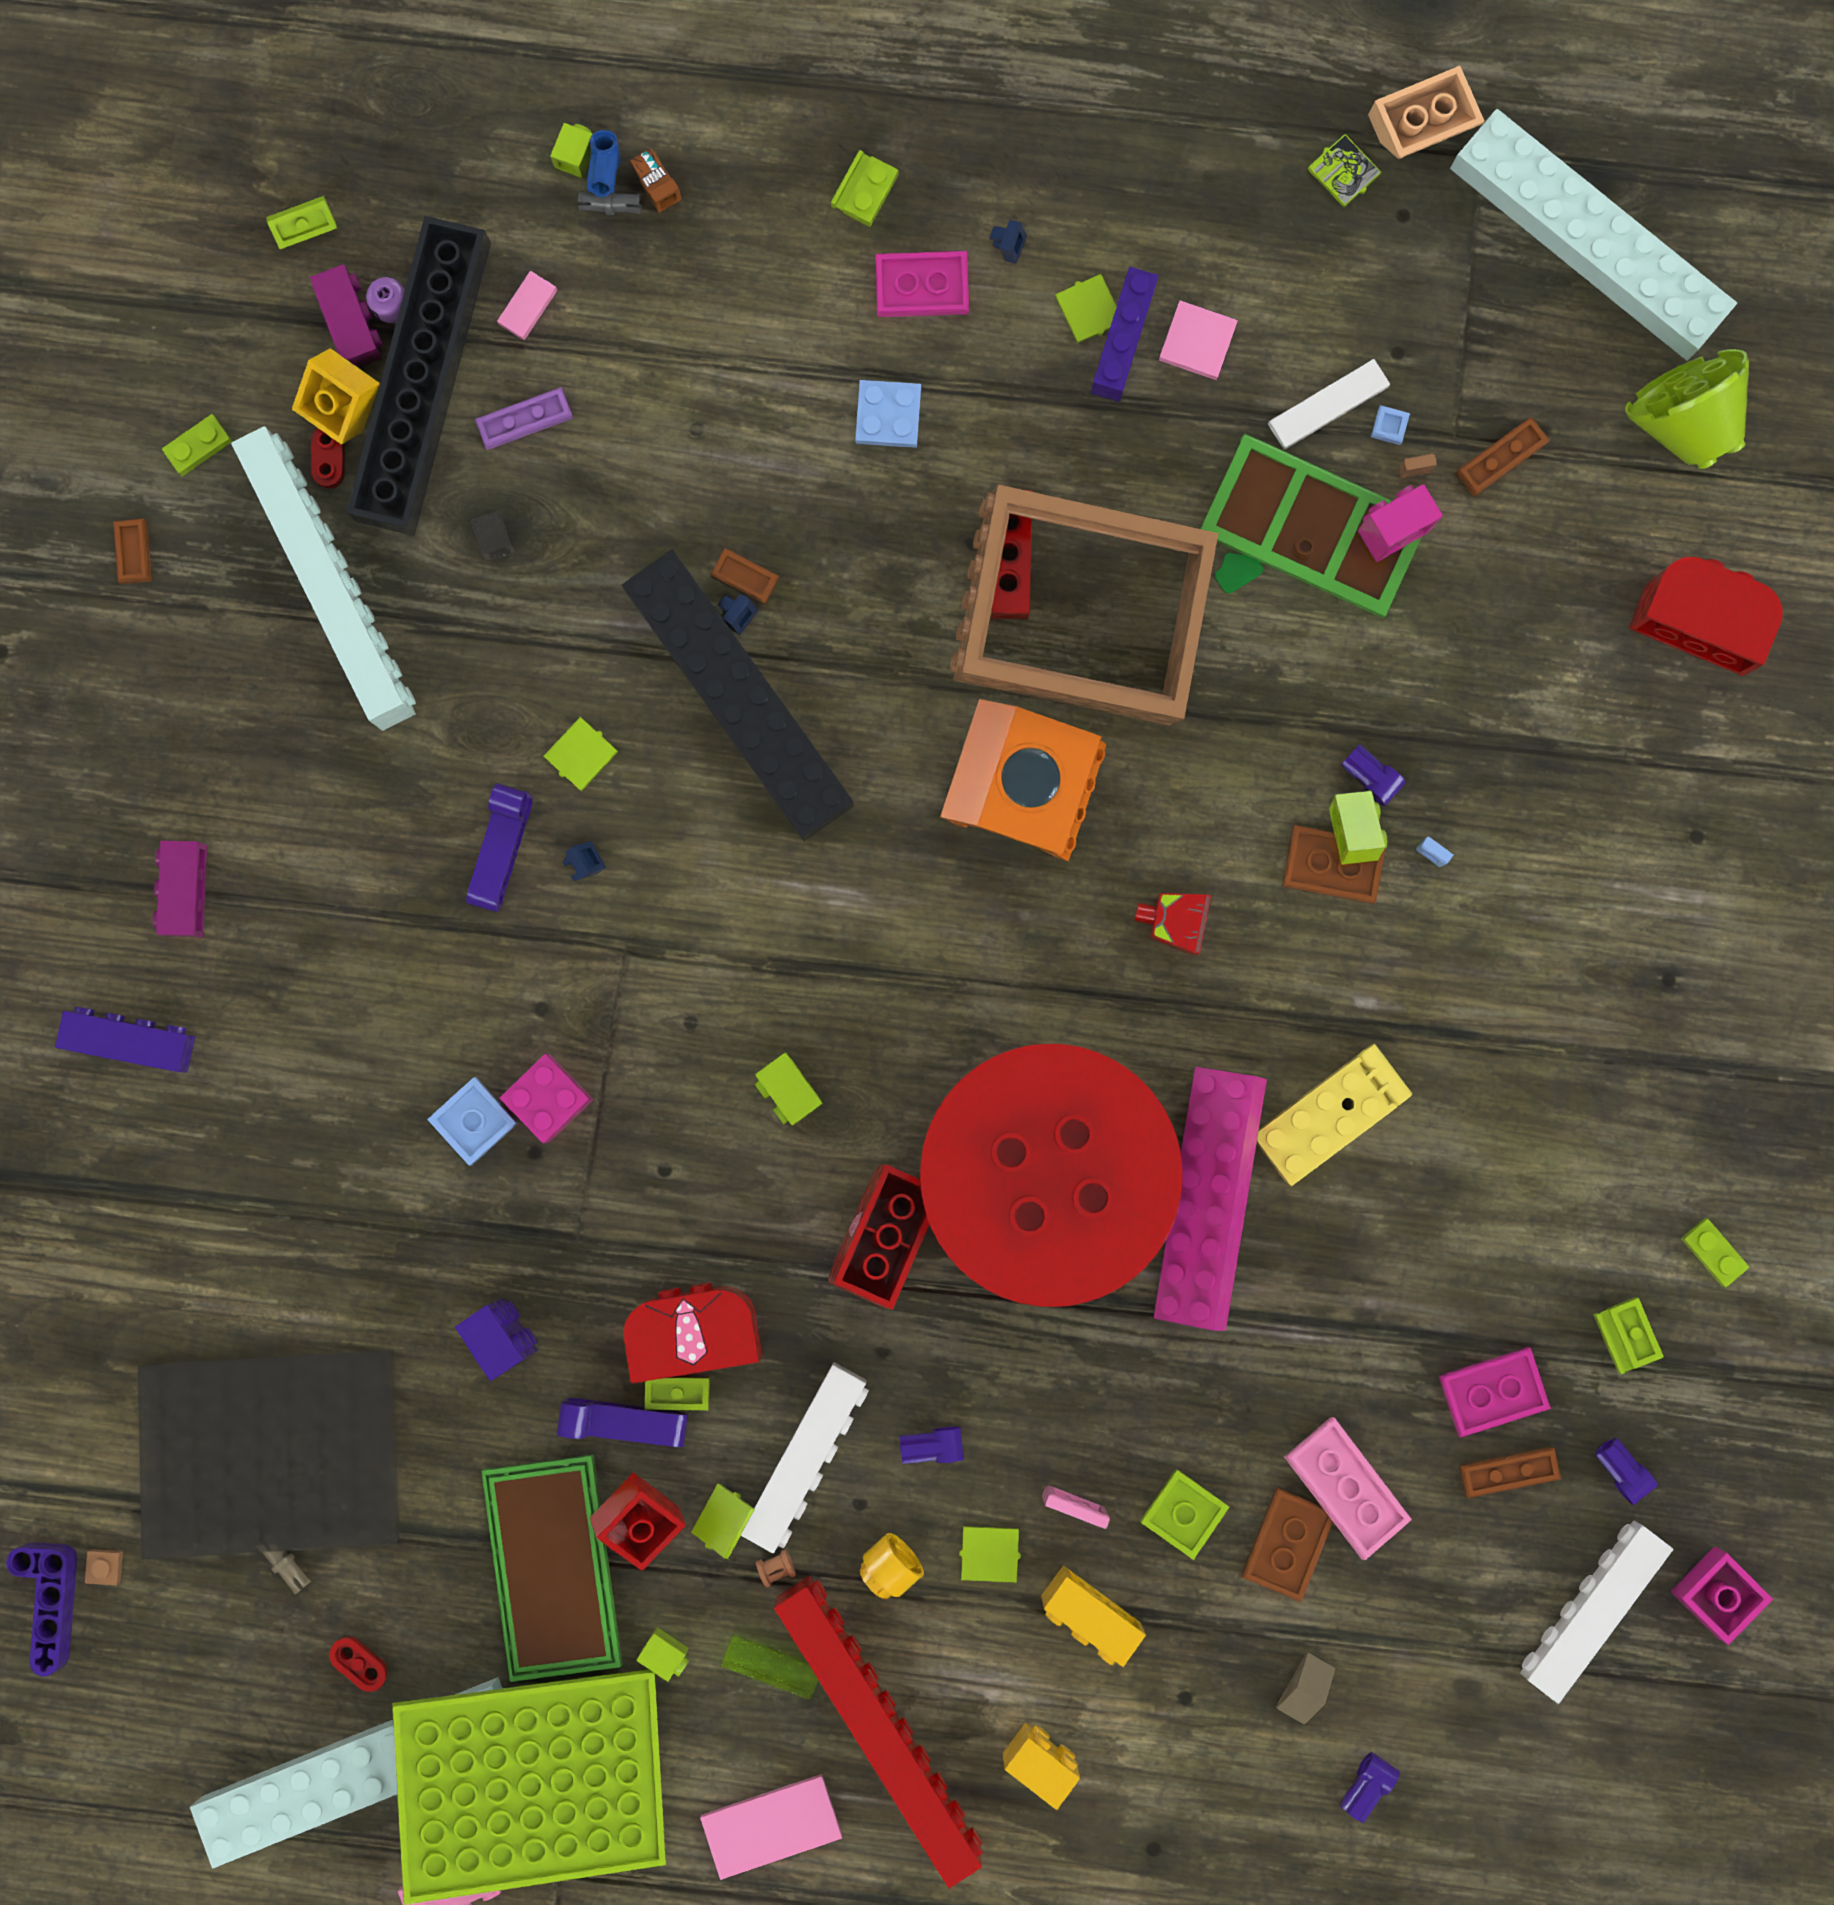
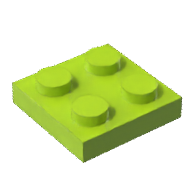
M1175 1469L1140 1522L1194 1560L1229 1509V1506L1181 1471Z

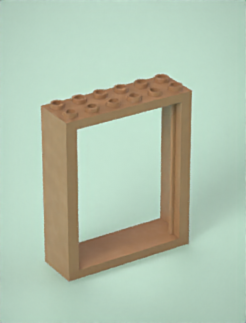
M997 485L991 493L988 492L986 499L981 501L979 517L983 518L980 530H976L973 541V548L977 549L975 559L970 561L967 579H972L971 586L968 591L964 592L961 609L966 610L963 622L958 623L955 639L960 641L957 653H953L950 663V671L954 672L953 680L1164 725H1171L1183 720L1219 533L1003 485ZM1009 514L1189 553L1163 694L983 657Z

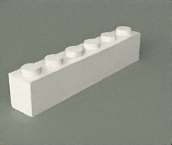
M833 1362L754 1507L755 1510L741 1536L773 1554L778 1546L781 1548L785 1547L792 1534V1531L787 1529L793 1517L799 1520L808 1504L803 1501L807 1491L811 1490L814 1492L823 1476V1474L818 1472L824 1461L830 1464L838 1449V1446L834 1444L838 1434L845 1435L854 1419L849 1416L854 1405L861 1407L869 1390L864 1388L867 1382L866 1379Z
M1634 1520L1631 1524H1626L1620 1530L1617 1536L1618 1542L1612 1550L1608 1549L1603 1553L1598 1562V1565H1600L1593 1575H1588L1582 1581L1579 1587L1580 1593L1574 1601L1571 1600L1565 1604L1560 1613V1620L1554 1627L1551 1626L1544 1632L1540 1647L1536 1652L1528 1654L1522 1663L1523 1669L1520 1674L1558 1704L1674 1550L1646 1527Z

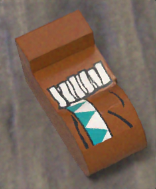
M651 148L629 160L632 169L641 182L642 188L658 213L682 200L679 187L673 178L669 176Z

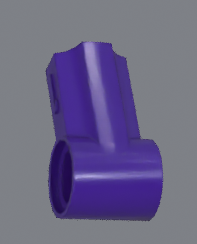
M1360 744L1341 764L1348 773L1364 786L1365 791H1372L1374 801L1383 807L1406 784L1405 779L1395 769L1381 764Z
M942 1427L933 1429V1432L900 1435L902 1464L935 1460L936 1463H950L964 1460L961 1427Z
M1614 1437L1604 1442L1594 1453L1615 1480L1614 1485L1631 1505L1634 1506L1658 1486L1653 1476L1643 1465L1634 1460L1618 1438Z
M1368 1753L1359 1765L1356 1780L1339 1803L1340 1807L1354 1819L1364 1823L1381 1796L1389 1794L1399 1779L1400 1771L1375 1753Z

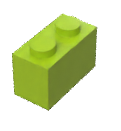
M1372 791L1335 795L1329 807V813L1341 864L1378 861L1382 852L1387 847V835L1385 830H1381L1379 823L1380 806L1378 802H1374Z
M786 1052L755 1074L759 1080L755 1083V1086L765 1099L771 1096L777 1106L773 1111L783 1124L789 1121L794 1126L824 1104Z

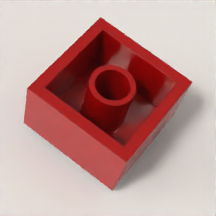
M634 1472L589 1518L596 1538L641 1571L686 1526L679 1506Z

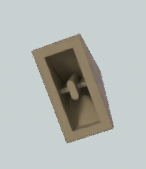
M1307 1651L1277 1703L1276 1708L1302 1724L1307 1723L1325 1705L1336 1668Z

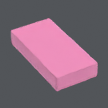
M530 271L497 320L498 325L525 341L558 291L556 286Z

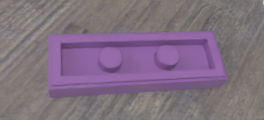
M560 387L476 418L475 421L484 446L489 450L573 419L563 389Z

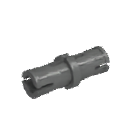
M580 191L578 202L582 203L578 205L580 212L598 211L606 212L607 215H614L615 212L641 214L643 203L639 202L642 201L641 193L622 194L615 193L614 191L608 196L597 197L592 192Z

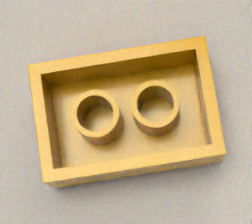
M1064 1565L1041 1595L1043 1609L1046 1611L1045 1616L1058 1626H1061L1063 1623L1066 1624L1073 1631L1071 1635L1085 1646L1090 1642L1098 1650L1097 1654L1112 1666L1117 1662L1124 1667L1146 1636L1140 1621Z

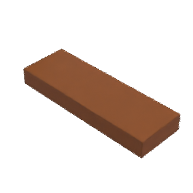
M1530 417L1457 470L1456 475L1472 496L1475 497L1545 446L1550 440L1534 419Z
M1552 1446L1459 1465L1467 1498L1561 1479L1555 1448Z

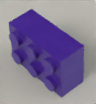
M504 1298L486 1305L455 1326V1329L489 1381L509 1371L538 1351L535 1346L538 1343L535 1335L528 1327L523 1328L517 1319L520 1317L518 1309L511 1301L506 1302Z

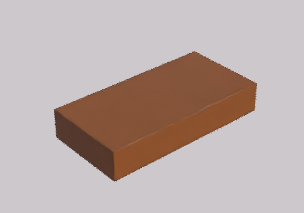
M143 518L113 521L118 583L151 582L147 520Z
M724 548L710 574L717 581L766 605L780 579L778 575Z

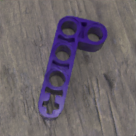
M498 783L494 785L488 804V809L492 814L467 892V904L494 912L500 910L532 807L533 797L528 792Z
M566 1398L560 1405L557 1435L574 1439L594 1436L683 1447L688 1414L673 1410H645V1407Z
M31 1542L12 1550L7 1556L6 1567L14 1576L37 1578L30 1667L36 1675L44 1677L64 1667L70 1656L78 1559L76 1551L69 1545ZM23 1552L27 1553L31 1558L30 1567L22 1562L21 1556ZM54 1554L60 1556L63 1561L61 1569L57 1568L53 1563ZM51 1587L58 1589L60 1593L59 1601L52 1598L50 1594ZM48 1619L56 1623L57 1633L49 1630Z

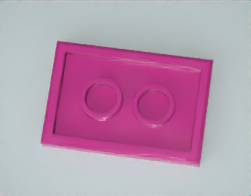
M967 251L875 254L877 317L969 314Z
M1530 1347L1438 1375L1457 1434L1460 1438L1551 1409Z

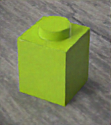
M564 123L550 155L556 169L582 179L591 158L590 139L593 133L587 127L580 124L572 126Z
M657 1627L636 1661L669 1682L673 1674L679 1677L689 1662L685 1658L689 1648Z

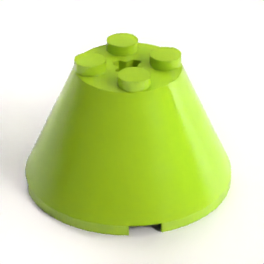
M1730 349L1719 351V358L1704 361L1702 356L1664 373L1636 393L1638 399L1633 405L1631 402L1627 403L1625 412L1628 418L1688 465L1697 464L1699 469L1712 466L1717 462L1716 458L1725 453H1734L1741 450L1746 445L1743 439L1745 437L1749 358L1743 350Z

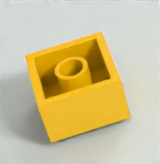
M330 348L308 360L292 410L342 445L363 432L380 383Z
M1025 1722L1003 1752L1004 1769L1057 1810L1080 1780L1078 1764L1074 1760L1076 1755L1066 1746L1061 1744L1057 1747L1049 1741L1050 1735L1040 1726L1035 1724L1032 1728Z

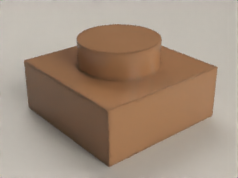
M100 1549L87 1551L85 1583L120 1584L123 1551Z

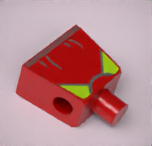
M1160 893L1157 897L1156 906L1138 903L1134 921L1152 925L1150 939L1197 956L1201 950L1211 895Z

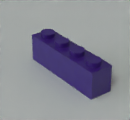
M1129 266L1095 374L1091 394L1120 402L1159 275Z
M75 1006L74 1012H62L55 1048L188 1073L195 1036L185 1034L186 1028L167 1024L166 1030L155 1028L156 1022L136 1019V1023L132 1024L124 1022L125 1016L107 1012L105 1018L94 1016L95 1010Z

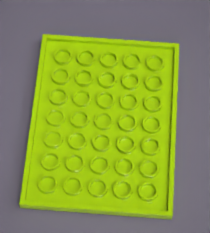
M651 1670L392 1703L404 1905L666 1865L655 1673Z

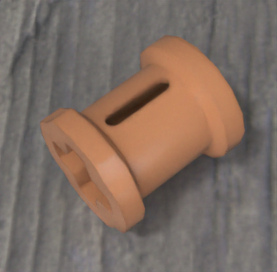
M786 1549L781 1550V1554L765 1561L761 1559L756 1561V1566L765 1588L771 1587L772 1582L788 1575L791 1578L796 1576L793 1562Z

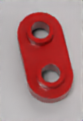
M318 428L313 433L311 440V473L313 479L321 487L333 489L338 487L345 477V443L341 445L332 438L329 444H322L323 438L329 435ZM330 466L331 472L328 475H322L323 468Z
M344 1636L332 1645L329 1652L332 1665L358 1688L366 1692L378 1690L388 1678L386 1663L357 1638ZM344 1647L352 1649V1657L344 1655ZM368 1668L376 1669L377 1677H370L368 1675Z

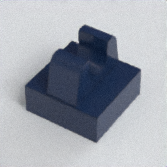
M1009 220L1007 228L994 226L989 239L994 241L993 246L1000 249L1005 261L1017 263L1027 235L1021 222Z
M742 594L735 601L724 595L718 603V606L725 613L722 619L731 630L741 635L758 612L754 604Z
M592 841L573 846L565 852L567 856L563 860L564 866L572 864L576 870V873L571 876L573 881L599 874L606 869Z

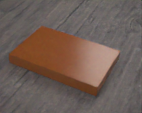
M1294 825L1282 887L1376 904L1385 849L1378 861L1342 865L1334 832Z
M1276 1487L1241 1577L1302 1602L1333 1521L1321 1505Z

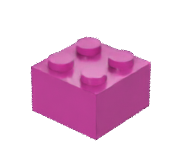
M1424 484L1415 489L1412 485L1404 488L1395 495L1396 499L1389 504L1385 500L1370 508L1368 510L1370 513L1363 518L1364 523L1359 528L1358 533L1376 563L1430 533L1443 517Z
M544 1054L500 1097L505 1105L543 1144L550 1143L594 1100L550 1054Z
M1715 1546L1670 1591L1716 1638L1727 1645L1773 1600L1728 1553Z

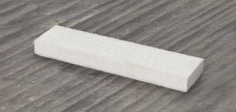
M1375 359L1270 420L1268 425L1285 450L1389 388L1390 383Z

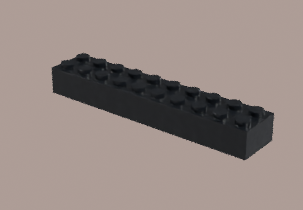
M424 216L346 512L355 522L415 536L491 242L483 229Z
M673 549L621 584L625 593L804 842L854 807V802Z

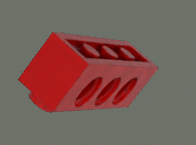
M1009 514V518L1014 519L1018 526L1014 530H1006L1003 550L1007 548L1012 549L1016 552L1017 557L1012 561H1006L1001 557L991 619L1028 620L1030 613L1032 518ZM1004 579H1011L1016 583L1017 587L1011 592H1006L1000 588L999 583Z

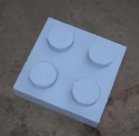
M860 380L856 444L917 448L921 384Z
M473 1077L427 1119L469 1166H472L518 1124L477 1077Z

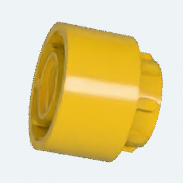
M887 1533L864 1553V1562L860 1568V1575L865 1584L875 1595L882 1599H889L891 1596L900 1597L924 1575L923 1567L915 1553L902 1539L893 1533Z

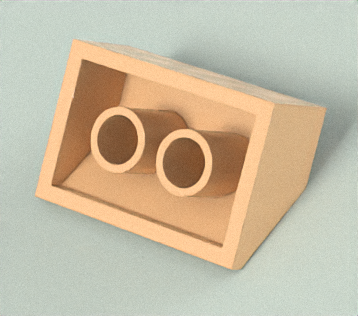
M1461 66L1375 100L1368 114L1380 143L1398 159L1482 125L1485 122Z

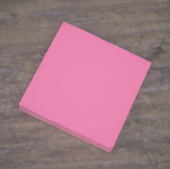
M1179 301L1159 361L1217 380L1238 320Z
M1050 1485L1045 1487L1042 1495L1045 1506L1101 1528H1107L1110 1518L1104 1506Z

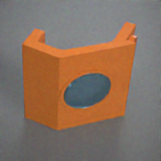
M979 699L940 817L957 826L981 828L1041 849L1058 859L1069 861L1071 853L1076 846V837L1081 822L1086 815V807L1091 792L1095 788V779L1100 764L1104 760L1107 744L1101 741L1102 736L1026 709Z

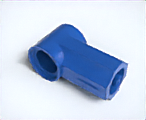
M600 130L594 133L590 139L591 158L587 190L594 193L597 197H605L614 192L617 169L621 165V156L616 135L608 130Z

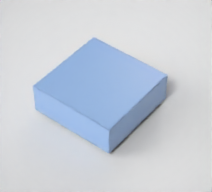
M1380 405L1371 438L1401 445L1410 413Z
M1429 836L1422 839L1416 847V851L1438 867L1446 865L1453 857L1451 852Z

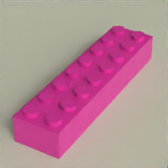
M1195 1067L1181 1149L1182 1192L1178 1212L1166 1240L1154 1319L1213 1331H1226L1267 1079Z

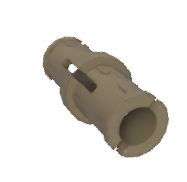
M271 1532L264 1537V1540L271 1549L263 1540L259 1541L256 1547L261 1550L273 1565L271 1570L275 1574L277 1572L280 1574L295 1595L308 1585L311 1580L307 1578L293 1559L296 1557L293 1553L288 1554L276 1539L274 1533Z

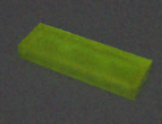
M735 1634L732 1635L721 1667L811 1700L818 1681L808 1662Z

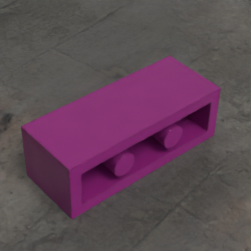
M342 264L310 276V281L338 354L356 367L382 359L379 348L383 347V342L378 330L371 329L368 320L372 319L373 316L366 300L361 302L358 292L362 290V286L356 273L350 274L346 266Z
M160 841V848L157 849L155 855L156 865L159 867V880H156L154 884V895L158 898L157 911H154L153 927L156 929V935L203 938L207 860L206 844L198 841Z

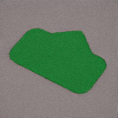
M1226 553L1222 567L1215 572V578L1223 591L1230 594L1261 575L1263 567L1259 561L1244 554Z

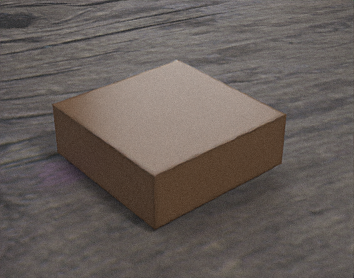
M1435 454L1405 458L1398 468L1400 479L1431 473L1437 465Z

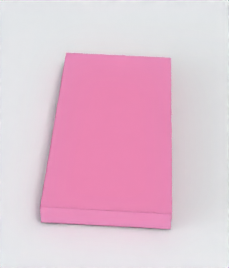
M1330 1417L1284 1456L1362 1560L1369 1558L1412 1520L1334 1417Z
M823 1774L701 1814L700 1817L720 1880L842 1839L841 1829Z

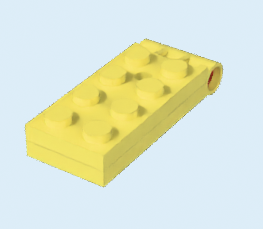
M1374 1043L1260 1127L1257 1145L1287 1185L1293 1186L1396 1109L1397 1106L1412 1096V1092ZM1345 1098L1351 1101V1108L1349 1110H1345L1342 1107V1101Z

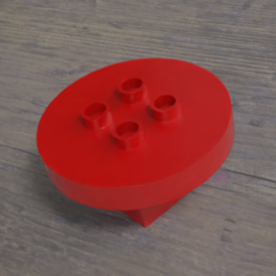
M1037 1044L1015 1048L983 1062L964 1076L944 1098L930 1123L923 1145L920 1168L921 1194L928 1221L939 1244L954 1264L974 1282L998 1296L1018 1303L1042 1307L1072 1306L1101 1298L1121 1288L1147 1267L1161 1249L1174 1224L1180 1204L1183 1176L1181 1153L1173 1125L1164 1107L1150 1088L1132 1071L1114 1059L1099 1052L1067 1044Z

